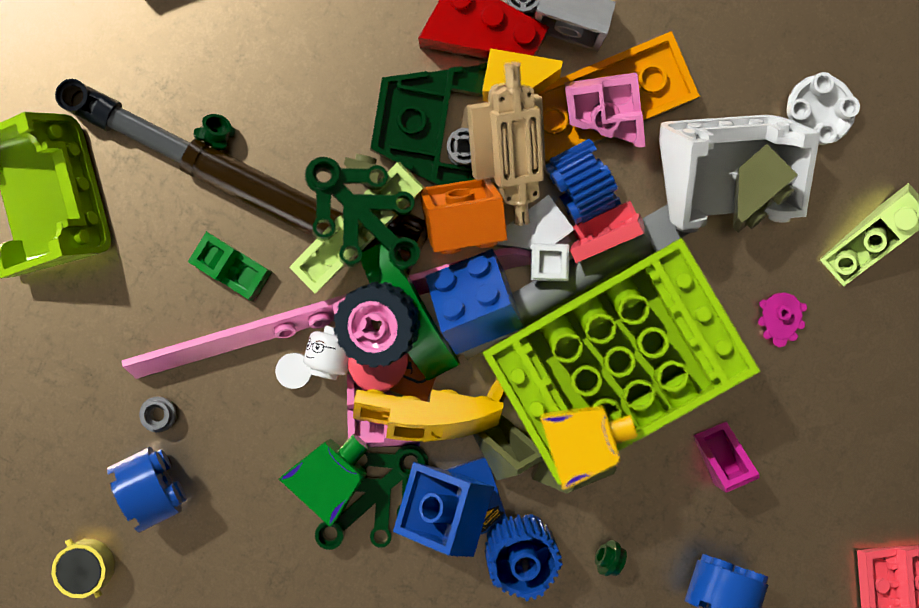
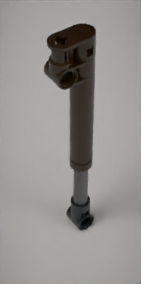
M66 79L57 86L55 98L58 105L64 110L105 131L113 129L180 163V171L190 176H196L198 180L315 238L312 232L313 222L316 219L315 198L220 150H216L213 147L210 148L208 144L194 139L188 142L123 109L121 102L79 80ZM82 91V101L80 104L73 106L72 96L76 92ZM331 207L330 218L335 221L343 213ZM410 213L406 216L398 215L387 226L398 238L407 237L413 239L418 244L421 252L428 238L425 220ZM318 224L316 227L317 231L322 234L329 227V224ZM404 224H408V225H410V226H412V227L418 229L419 231H415V230H413V229H411V228L405 226ZM374 238L362 250V252L379 244L380 242L376 238ZM404 249L399 250L403 260L408 261L410 259L409 252ZM412 268L406 271L408 275L411 272Z

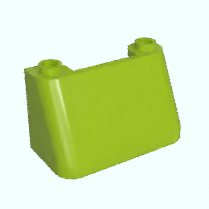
M22 112L0 122V191L13 237L12 241L0 244V278L28 274L107 251L111 244L110 231L84 133L77 120L67 114Z

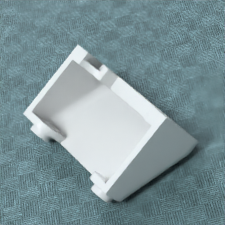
M774 115L680 120L661 123L659 143L670 222L679 231L694 233L699 228L707 225L708 216L734 213L735 178L739 167L766 144L798 174V177L792 186L795 189L794 193L781 205L778 206L774 202L764 211L769 215L768 218L771 221L779 223L790 222L791 218L806 217L820 132L787 118Z

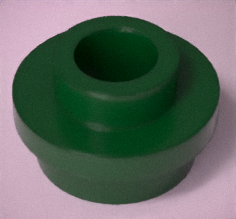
M614 540L601 545L595 556V564L599 574L604 576L619 575L625 566L627 552Z

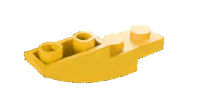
M357 389L354 400L353 419L387 425L386 438L404 441L449 440L477 434L497 426L503 411L504 402L495 401L487 396L471 397L460 395L453 390L447 389L441 391L432 390L430 402L421 401L414 396L397 397L386 395L384 392L376 389L366 391Z

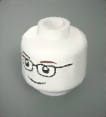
M325 325L324 332L315 331L310 334L303 358L304 364L310 368L309 374L337 380L338 375H345L349 371L348 356L345 355L346 352L337 343L338 338L334 334V327Z

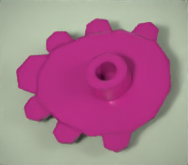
M786 292L774 294L767 300H761L759 306L763 309V316L758 319V323L767 329L763 332V337L766 339L773 338V344L779 348L785 346L788 339L793 342L796 341L798 335L795 331L798 328L803 329L805 327V322L802 320V312L807 310V305L800 303L794 295Z

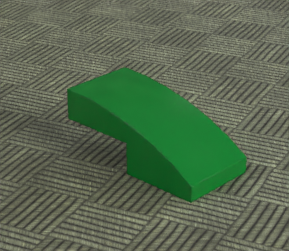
M208 232L204 234L188 260L190 264L202 272L222 282L253 302L272 274V271Z

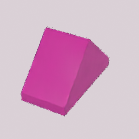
M727 421L694 435L712 481L719 489L727 493L760 478L758 471Z

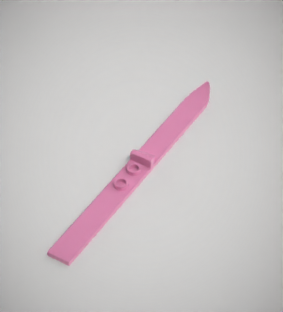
M517 247L494 250L504 270L531 265V251ZM463 260L409 275V278L419 295L429 293L425 276ZM347 294L122 360V367L135 379L273 338H289L295 335L297 331L310 327L322 328L325 325H329L331 321H334V315L338 311L337 307L341 301L345 300Z

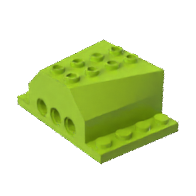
M682 238L483 352L484 357L558 485L561 484L541 421V414L603 406L608 422L631 415L638 438L615 444L617 451H620L760 372Z

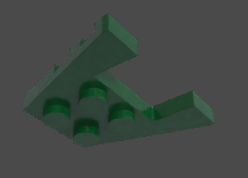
M480 63L479 65L469 67H452L448 70L434 72L424 71L382 77L370 150L395 164L400 162L408 171L436 186L474 180L472 168L441 163L440 155L451 91L483 97L482 89L487 63Z

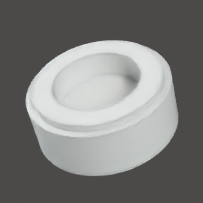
M286 354L278 361L275 372L278 381L283 386L296 389L310 381L312 374H309L310 368L303 362V354Z

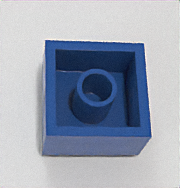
M493 249L425 276L441 333L456 355L524 328L506 273Z

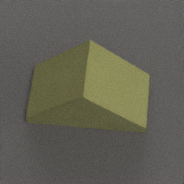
M501 415L497 426L473 434L496 480L517 476L544 460L535 443L503 415Z

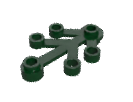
M319 157L312 160L305 170L306 184L316 193V219L312 226L315 238L326 241L334 235L335 223L330 218L332 194L343 205V246L339 252V260L344 266L354 267L361 261L362 250L358 246L359 221L389 251V260L394 267L401 270L412 268L420 257L418 244L411 238H398L370 210L393 211L399 216H406L414 208L415 201L413 196L405 191L398 192L396 195L353 194L344 184L366 183L372 190L384 188L388 180L386 169L379 165H374L369 169L341 168L335 160L328 157ZM321 171L328 172L331 179L327 182H321L317 179V174ZM374 172L380 173L383 176V181L374 183L370 180V175ZM404 198L408 200L410 207L404 210L400 209L396 201ZM320 223H327L331 230L327 234H321L317 231L316 227ZM347 249H353L357 252L358 257L353 261L345 259L343 253ZM401 249L407 250L410 254V259L408 261L399 260L397 252Z
M413 444L402 446L395 454L371 453L367 450L365 452L367 463L361 465L364 469L368 466L392 468V470L383 478L365 477L356 492L366 493L346 509L330 526L337 530V537L333 539L326 537L325 528L329 526L322 521L315 531L317 544L326 550H333L339 547L345 537V530L376 503L375 522L370 534V540L378 548L386 547L392 538V531L389 528L391 489L402 480L403 499L411 468L406 467L404 464V459L411 455L416 457L418 463L428 465L429 460L426 452L420 446ZM384 530L388 535L387 540L383 542L377 541L374 535L375 532Z

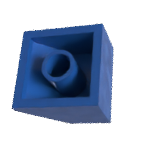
M413 462L393 532L448 556L474 557L494 486L465 475Z

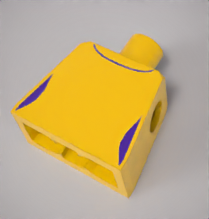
M603 406L541 414V421L563 489L570 488L619 463L620 458L615 444L638 438L631 415L608 422Z

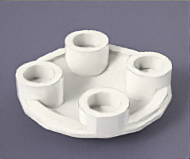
M826 72L806 77L798 83L788 97L787 104L789 120L820 132L819 145L837 142L845 136L852 127L855 116L860 110L859 101L853 97L846 84Z

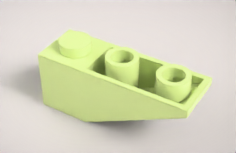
M909 183L879 205L829 250L820 261L843 286L848 284L919 231V194Z

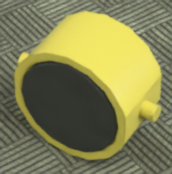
M72 538L65 541L67 548L57 554L52 564L51 575L55 586L61 593L71 598L82 599L91 594L98 598L103 595L100 589L108 584L115 567V561L110 549L96 539H82L76 543L73 542Z

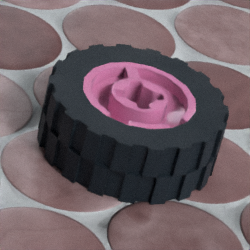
M372 282L348 293L345 296V300L339 303L338 311L334 315V334L337 335L338 345L346 352L345 355L350 359L353 358L360 365L366 364L369 367L376 368L379 365L383 367L390 365L408 353L414 347L412 345L417 341L419 337L418 329L421 327V320L418 319L419 311L412 302L414 300L411 296H407L399 286L394 287L392 283L387 282L382 284ZM372 320H381L383 325L380 326L379 330L373 328Z

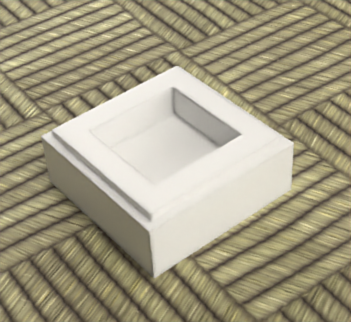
M532 243L531 281H568L569 244Z

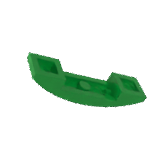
M381 243L362 252L361 264L369 283H392V286H399L407 296L410 295L414 300L412 302L418 308V319L421 320V327L418 329L419 337L412 346L414 347L408 354L425 378L429 381L460 365L454 351L436 327L409 278L407 270L398 269L391 264L389 251ZM398 251V252H397V257H398V259L401 260V261H404L403 258L401 257L399 251Z

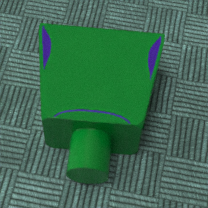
M352 434L342 447L332 439H329L283 474L279 480L330 527L341 516L367 474L366 470L357 461L365 454L369 447L355 434Z

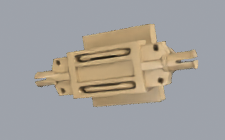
M511 62V64H504L505 83L494 84L488 92V102L467 105L472 176L476 180L494 177L495 183L503 197V203L514 206V224L523 226V223L525 225L530 223L528 203L540 197L539 181H543V168H546L542 97L534 94L532 87L521 84V64L519 62Z

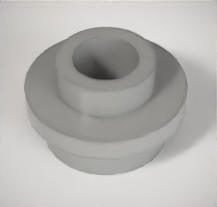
M152 397L141 406L139 413L140 421L151 432L166 431L175 422V406L165 397ZM156 408H161L164 411V418L161 421L154 418L153 412Z

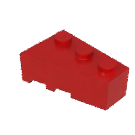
M439 0L418 40L419 47L422 49H436L452 52L454 55H468L488 61L490 48L536 56L546 39L549 27L501 0Z

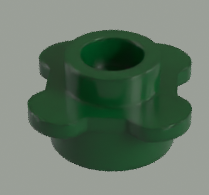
M209 114L203 117L201 127L195 128L193 135L196 140L204 141L216 150H224L227 147V140L235 136V129L224 116Z

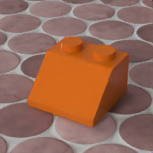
M490 178L425 187L419 194L429 242L434 253L454 254L460 252L461 248L470 246L490 248L496 246L500 241L507 240L503 197Z

